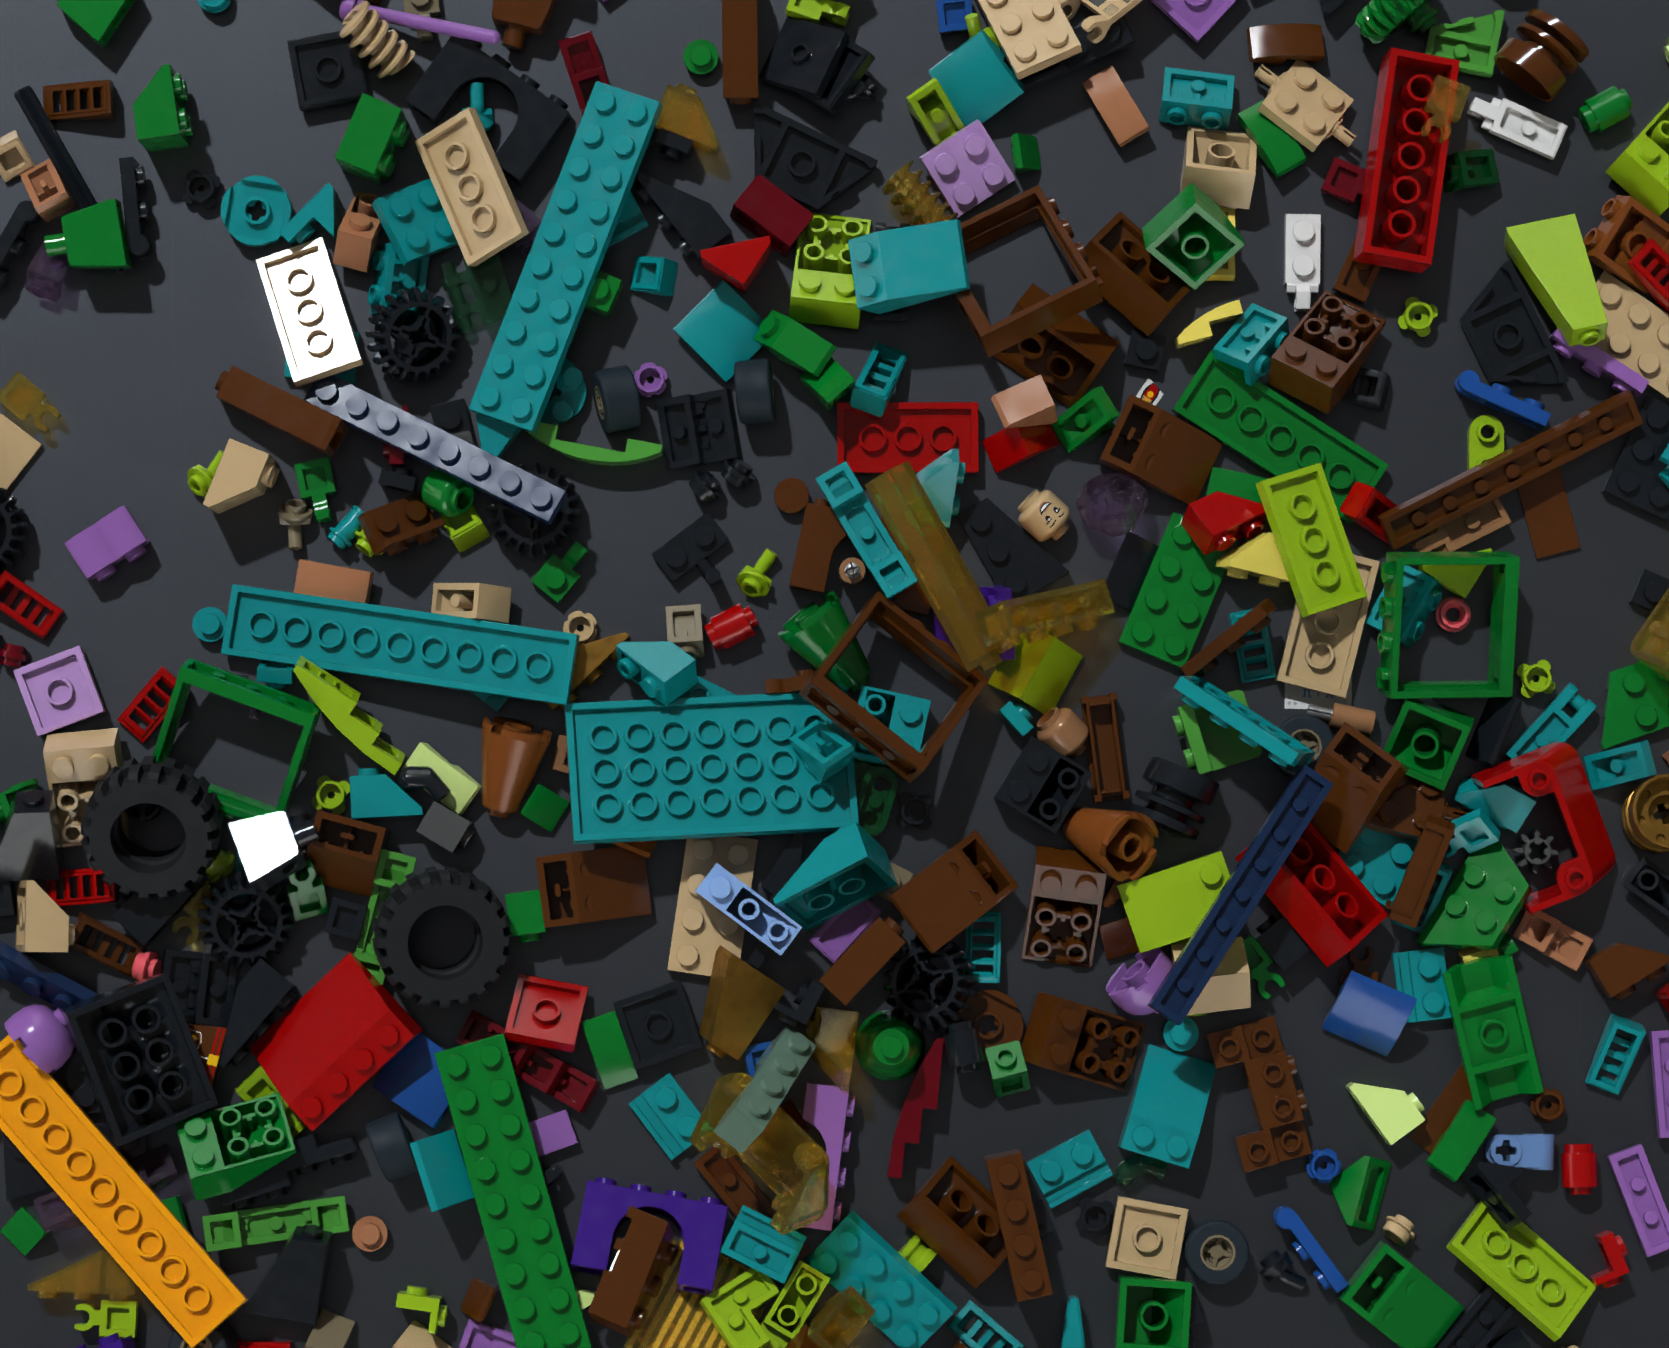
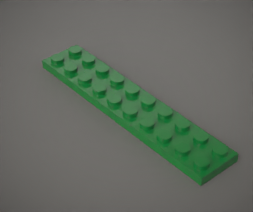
M504 1033L434 1053L516 1347L593 1348Z

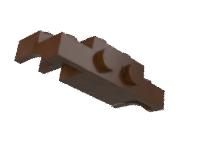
M1274 1015L1206 1033L1205 1036L1209 1042L1215 1069L1241 1062L1260 1129L1233 1137L1242 1162V1171L1246 1173L1279 1164L1282 1161L1312 1154L1303 1122L1302 1111L1307 1110L1306 1100L1302 1089L1296 1091L1293 1077L1298 1076L1297 1067L1293 1055L1287 1056L1285 1050H1283Z

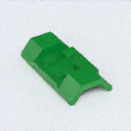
M1486 956L1456 964L1443 972L1442 976L1450 1005L1449 1011L1474 1109H1483L1492 1101L1517 1094L1543 1093L1544 1090L1512 956Z

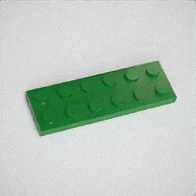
M1213 351L1209 352L1172 409L1174 413L1274 477L1321 463L1340 519L1348 525L1353 521L1340 511V507L1354 483L1361 482L1375 487L1389 466L1258 380L1253 386L1246 384L1244 371L1214 358Z

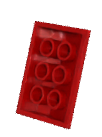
M349 952L278 1019L259 1040L257 1039L249 1049L287 1105L311 1131H314L336 1113L417 1037L423 1029L352 952Z

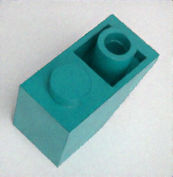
M950 449L912 476L907 508L908 523L950 528L951 516H958L960 507V495L955 494L956 483L963 484L965 463L959 462V449Z
M672 641L620 642L616 645L617 668L620 674L628 680H633L642 687L649 697L656 698L665 706L697 684L696 660Z
M1471 776L1463 777L1459 782L1454 800L1460 802L1469 811L1481 808L1495 825L1504 829L1508 828L1515 833L1518 832L1538 797L1529 795L1521 788L1517 776L1485 789L1474 783Z

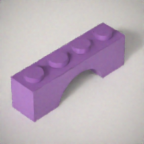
M807 1082L802 1119L811 1123L821 1133L826 1145V1160L822 1170L812 1181L793 1188L789 1226L831 1231L832 1223L839 1224L842 1202H835L837 1187L844 1188L846 1167L840 1166L841 1152H849L851 1131L844 1130L846 1116L853 1117L855 1096L849 1095V1087Z

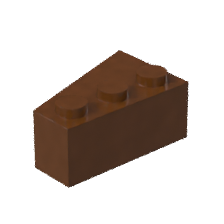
M629 1206L626 1217L632 1219L624 1239L619 1237L616 1239L613 1248L618 1250L610 1269H605L588 1313L593 1322L632 1338L635 1330H640L643 1327L648 1315L646 1307L651 1297L656 1298L663 1285V1278L661 1277L666 1265L671 1266L675 1261L679 1246H677V1240L669 1222Z

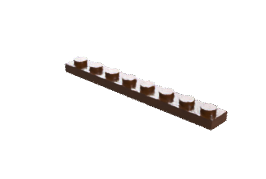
M1625 390L1378 515L1377 518L1389 546L1396 550L1644 424L1633 395L1628 390Z

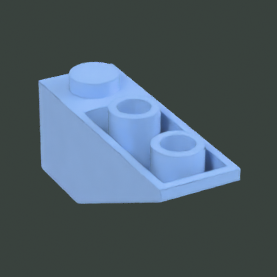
M718 863L713 866L695 890V892L780 956L802 929V926Z

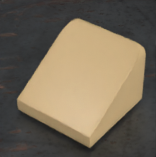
M16 130L0 138V175L5 183L36 166Z

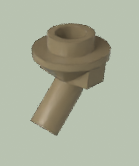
M289 499L278 507L277 513L280 525H287L289 550L299 551L303 549L301 525L311 523L313 509L303 500Z

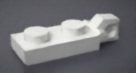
M1475 97L1467 111V114L1483 121L1481 128L1488 130V133L1551 160L1555 158L1568 127L1561 122L1505 98L1500 100L1494 97L1492 102L1488 103Z
M1285 214L1284 286H1286V293H1294V312H1308L1310 310L1311 293H1318L1321 214Z

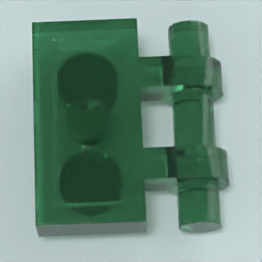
M499 253L475 267L467 266L463 257L466 271L456 273L453 262L440 265L443 279H441L444 291H448L454 310L452 318L457 319L460 323L458 326L461 333L474 329L470 317L473 314H481L484 326L501 321L505 316L512 295ZM471 283L476 299L469 303H466L461 288L462 285Z

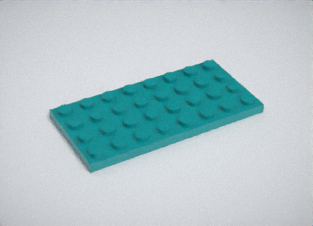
M799 692L677 698L667 706L657 699L569 703L568 706H564L573 845L831 832L854 822L859 824L853 757L849 765L820 784L789 741L790 737L815 720H819L849 742L850 735L800 696Z

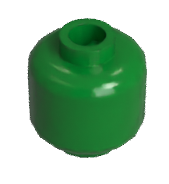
M438 469L431 471L422 483L421 494L425 506L447 517L459 516L467 511L474 501L472 486Z

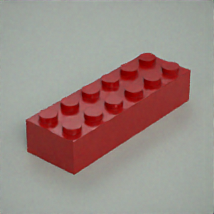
M1393 47L1381 58L1353 261L1420 274L1432 264L1460 60Z

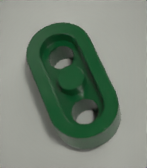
M884 766L873 767L865 774L857 798L859 825L870 836L881 833L886 827L898 788V779L895 773ZM876 778L886 780L887 787L885 790L877 791L874 788L873 782ZM870 811L876 814L877 821L875 824L867 825L864 823L863 815L866 812Z

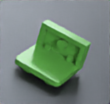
M1234 690L1227 693L1248 707L1243 691ZM1188 704L1175 708L1176 715L1172 716V722L1177 736H1183L1187 749L1183 750L1182 753L1188 769L1202 775L1257 758L1261 755L1262 748L1260 745L1257 748L1252 747L1238 737L1241 732L1230 725L1228 728H1224L1209 718L1211 712L1200 706L1199 709H1196Z

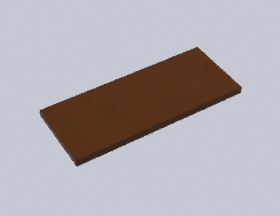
M1559 467L1517 488L1536 559L1581 548Z
M1462 1064L1424 1116L1425 1121L1418 1125L1409 1137V1139L1429 1153L1433 1150L1441 1134L1449 1127L1461 1104L1467 1099L1472 1102L1467 1077L1464 1074ZM1492 1102L1485 1106L1483 1110L1486 1111Z

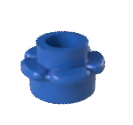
M1328 1148L1312 1151V1154L1308 1156L1309 1164L1306 1165L1308 1175L1312 1179L1316 1178L1319 1183L1331 1182L1341 1171V1162L1337 1159L1336 1152ZM1322 1162H1325L1327 1164V1167L1325 1169H1322L1320 1167V1164Z

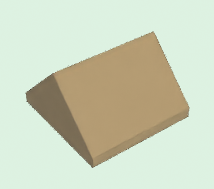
M1236 937L1187 1015L1251 1008L1250 970L1242 937ZM1187 943L1171 945L1173 964Z

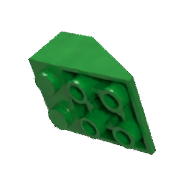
M279 1092L197 1114L175 1123L196 1201L232 1192L296 1153Z
M1379 1241L1347 1282L1349 1285L1336 1296L1400 1348H1434L1465 1308L1382 1241Z

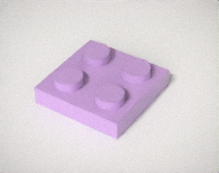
M978 119L919 157L934 184L957 218L1016 180Z
M80 645L13 670L37 737H42L106 712L83 648Z

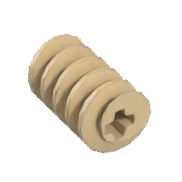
M366 0L357 4L345 16L342 23L344 27L339 36L344 38L350 34L353 35L349 43L350 48L361 44L363 47L358 56L363 58L371 54L372 58L367 66L371 69L380 64L382 67L377 76L381 79L403 69L415 56V52L407 50L408 44L404 40L397 41L398 33L395 30H388L389 24L384 19L378 20L379 13L375 9L368 10L370 3Z

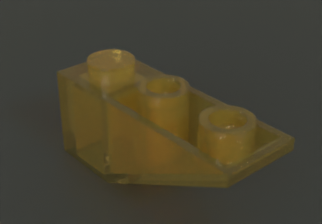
M104 1249L29 1284L27 1291H37V1297L59 1298V1292L73 1293V1299L93 1300L95 1294H109V1301H130V1295L140 1293V1288L107 1250Z

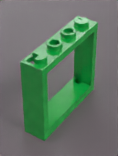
M1508 551L1386 552V562H1383L1381 566L1384 597H1381L1379 601V614L1383 618L1382 632L1378 634L1377 648L1381 654V662L1375 675L1376 686L1379 688V692L1390 699L1512 697L1520 557ZM1404 565H1493L1487 680L1398 681Z
M188 658L180 667L152 756H156V762H164L166 757L169 758L192 685L302 725L303 727L277 807L211 783L208 789V793L215 792L220 801L218 810L222 811L223 816L227 818L246 819L277 811H285L288 815L321 709L315 703Z

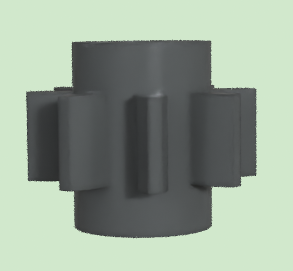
M1539 829L1533 831L1532 839H1528L1526 835L1520 834L1518 836L1522 842L1520 848L1512 849V852L1519 853L1521 858L1517 866L1531 865V874H1537L1539 864H1542L1546 869H1551L1552 865L1548 861L1550 856L1559 854L1558 851L1551 850L1549 845L1554 837L1540 838ZM1530 844L1532 846L1541 845L1542 849L1539 851L1541 859H1530L1528 856L1532 851L1529 847Z

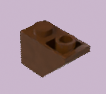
M1612 943L1583 962L1605 998L1616 996L1620 1000L1636 990L1634 984L1646 977L1649 982L1665 973L1664 965L1669 963V955L1622 943Z

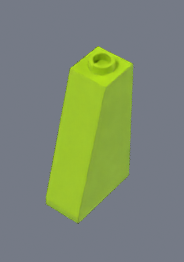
M1575 213L1506 227L1505 251L1569 346H1592L1600 340H1605L1608 321Z

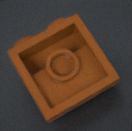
M1617 195L1616 198L1609 199L1603 205L1601 215L1604 218L1598 228H1592L1584 237L1583 242L1586 246V252L1589 261L1600 269L1605 270L1609 274L1616 275L1639 293L1647 294L1648 290L1627 263L1650 238L1669 255V224L1633 197ZM1649 253L1640 264L1646 268L1653 260V255ZM1658 264L1650 273L1653 277L1662 269L1661 265Z

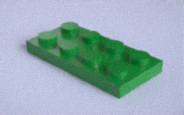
M1173 512L1118 643L1180 668L1188 661L1226 569L1215 567L1216 560L1233 549L1238 540L1224 551L1215 550L1204 555L1182 526L1181 522L1184 516Z

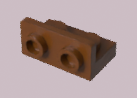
M421 491L364 512L357 517L374 556L386 551L389 556H393L409 548L407 543L415 540L418 541L419 545L437 538L438 534L436 531L446 524L444 518L434 519L431 510L423 503Z

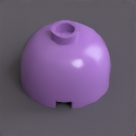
M1160 947L1143 953H1136L1134 955L1138 960L1128 969H1126L1125 963H1123L1110 977L1106 985L1108 995L1126 1013L1134 1016L1149 1015L1153 1012L1159 1014L1149 1007L1148 1004L1173 966L1170 958Z
M30 1005L16 1012L4 1023L5 1029L12 1040L15 1042L19 1038L20 1043L24 1047L23 1053L45 1073L49 1074L51 1072L53 1075L71 1057L74 1042L61 1008L58 1007L53 1011L46 1005Z

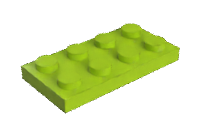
M1321 463L1256 483L1302 618L1367 597Z
M1481 1200L1446 1246L1449 1251L1554 1342L1562 1337L1597 1288L1523 1222L1507 1232Z

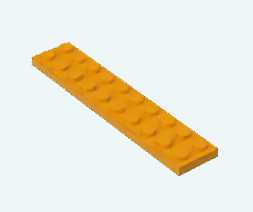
M7 1035L0 1042V1129L191 1348H195L248 1300L247 1297L51 1073H45L23 1053L24 1047L20 1043L19 1038L14 1042L10 1035Z

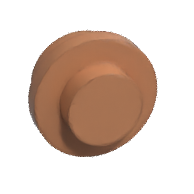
M365 1216L355 1223L352 1230V1238L358 1248L363 1251L372 1252L380 1249L386 1243L388 1229L382 1219L376 1216Z

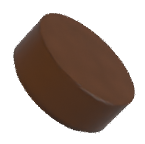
M786 478L776 486L774 501L777 507L784 513L796 514L806 507L809 501V491L801 480Z

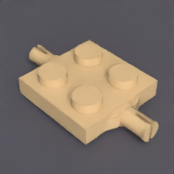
M1296 60L1290 69L1279 77L1265 67L1264 64H1261L1253 75L1270 87L1266 99L1257 110L1311 152H1314L1319 144L1331 135L1346 145L1347 148L1357 137V135H1354L1340 124L1344 113L1354 99L1304 61Z

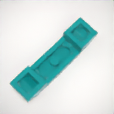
M844 461L815 478L847 536L886 598L890 599L917 583V577L881 522L848 463Z

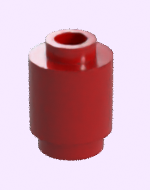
M738 603L711 617V622L705 624L704 628L713 646L718 650L722 647L728 649L755 635L754 627L759 625L750 606L743 608L741 603Z
M1564 1144V1153H1561L1562 1188H1570V1195L1591 1194V1187H1598L1597 1153H1593V1144Z

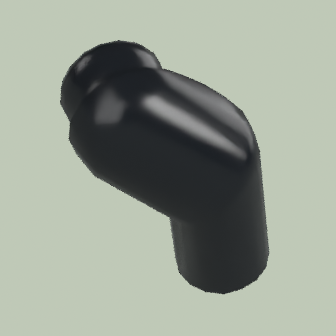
M409 766L400 772L398 784L403 790L411 791L412 788H426L437 802L443 800L451 792L437 773L428 766Z

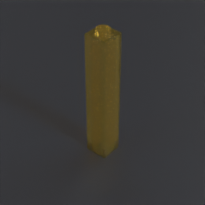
M909 461L887 470L865 484L967 672L979 666L982 667L983 671H986L1001 663L1000 655L1012 647Z

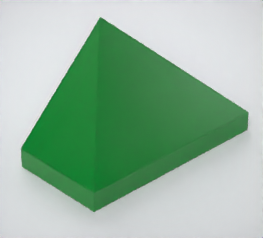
M1364 1155L1329 1182L1347 1225L1374 1231L1391 1162Z

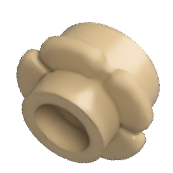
M574 611L568 615V620L564 622L563 632L578 634L580 636L578 645H583L585 642H591L595 639L597 635V629L595 628L597 621L590 613L584 614L582 611ZM583 625L584 630L578 631L577 626Z
M1397 1214L1395 1217L1387 1216L1385 1218L1386 1224L1381 1230L1393 1243L1404 1247L1410 1239H1415V1234L1412 1232L1414 1225L1406 1217Z

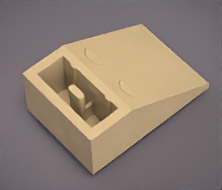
M118 728L47 734L43 757L49 790L54 792L62 847L82 846L84 836L81 834V823L94 788L100 780L105 779L107 772L116 766L121 769L123 766ZM124 810L120 815L119 821L123 832L130 839L128 813Z

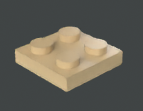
M1117 1195L1105 1267L1176 1280L1189 1209Z

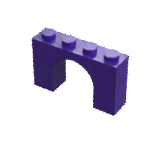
M597 1177L595 1182L587 1180L571 1261V1271L602 1276L604 1270H608L615 1234L620 1226L630 1219L626 1217L629 1206H632L646 1213L660 1215L668 1219L680 1232L684 1249L676 1290L706 1296L712 1293L728 1206L721 1205V1200L712 1197H701L700 1201L686 1199L687 1194L679 1191L667 1190L665 1194L651 1192V1187L641 1184H631L630 1188L616 1186L617 1182L609 1178Z

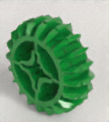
M1371 0L1357 15L1355 24L1359 27L1362 35L1373 44L1381 43L1401 28L1419 8L1430 0Z

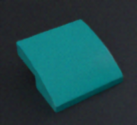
M983 29L929 69L932 79L936 78L965 126L976 119L980 120L981 123L985 122L1024 93L1026 88L1020 80H1017L1013 71L1003 61L1005 55Z
M722 280L673 330L723 381L727 382L734 375L735 362L749 360L762 347L753 338L758 332L763 319Z

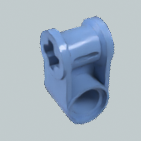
M1523 1133V1135H1493L1488 1138L1484 1145V1155L1488 1162L1494 1164L1522 1167L1523 1169L1554 1170V1134ZM1504 1145L1510 1148V1152L1502 1157L1501 1154H1496V1147Z

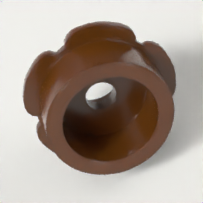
M1543 1088V1093L1534 1094L1535 1098L1530 1102V1109L1533 1115L1538 1116L1539 1121L1551 1123L1554 1119H1559L1564 1114V1097L1556 1089L1548 1090ZM1546 1102L1551 1103V1107L1548 1109L1544 1106Z

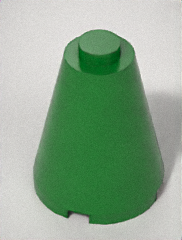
M834 591L827 592L821 596L825 601L822 604L815 605L812 601L783 625L786 631H779L777 634L784 643L816 669L850 625L841 602ZM857 637L854 638L826 676L843 691L850 688L854 692L860 689L861 685H865L869 681L867 674L871 671V668Z
M893 1010L879 1011L869 1016L859 1027L855 1038V1054L861 1067L871 1076L884 1081H896L909 1076L919 1067L925 1054V1037L923 1032L915 1030L914 1024L903 1022V1016L893 1015Z

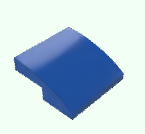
M1351 970L1339 990L1336 1001L1324 1019L1322 1029L1387 1057L1403 1030L1417 999Z
M420 1033L385 1066L372 1087L421 1121L436 1129L449 1110V1104L434 1053L446 1049Z

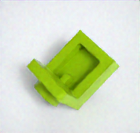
M407 1285L406 1291L401 1290L397 1293L395 1307L431 1312L428 1334H436L439 1326L445 1327L448 1306L442 1305L443 1296L428 1294V1288Z

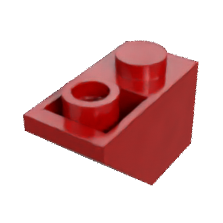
M1216 491L1190 503L1181 524L1202 553L1207 555L1215 550L1224 551L1232 546L1235 541L1243 537L1252 538L1264 528L1263 523L1267 516L1262 503Z

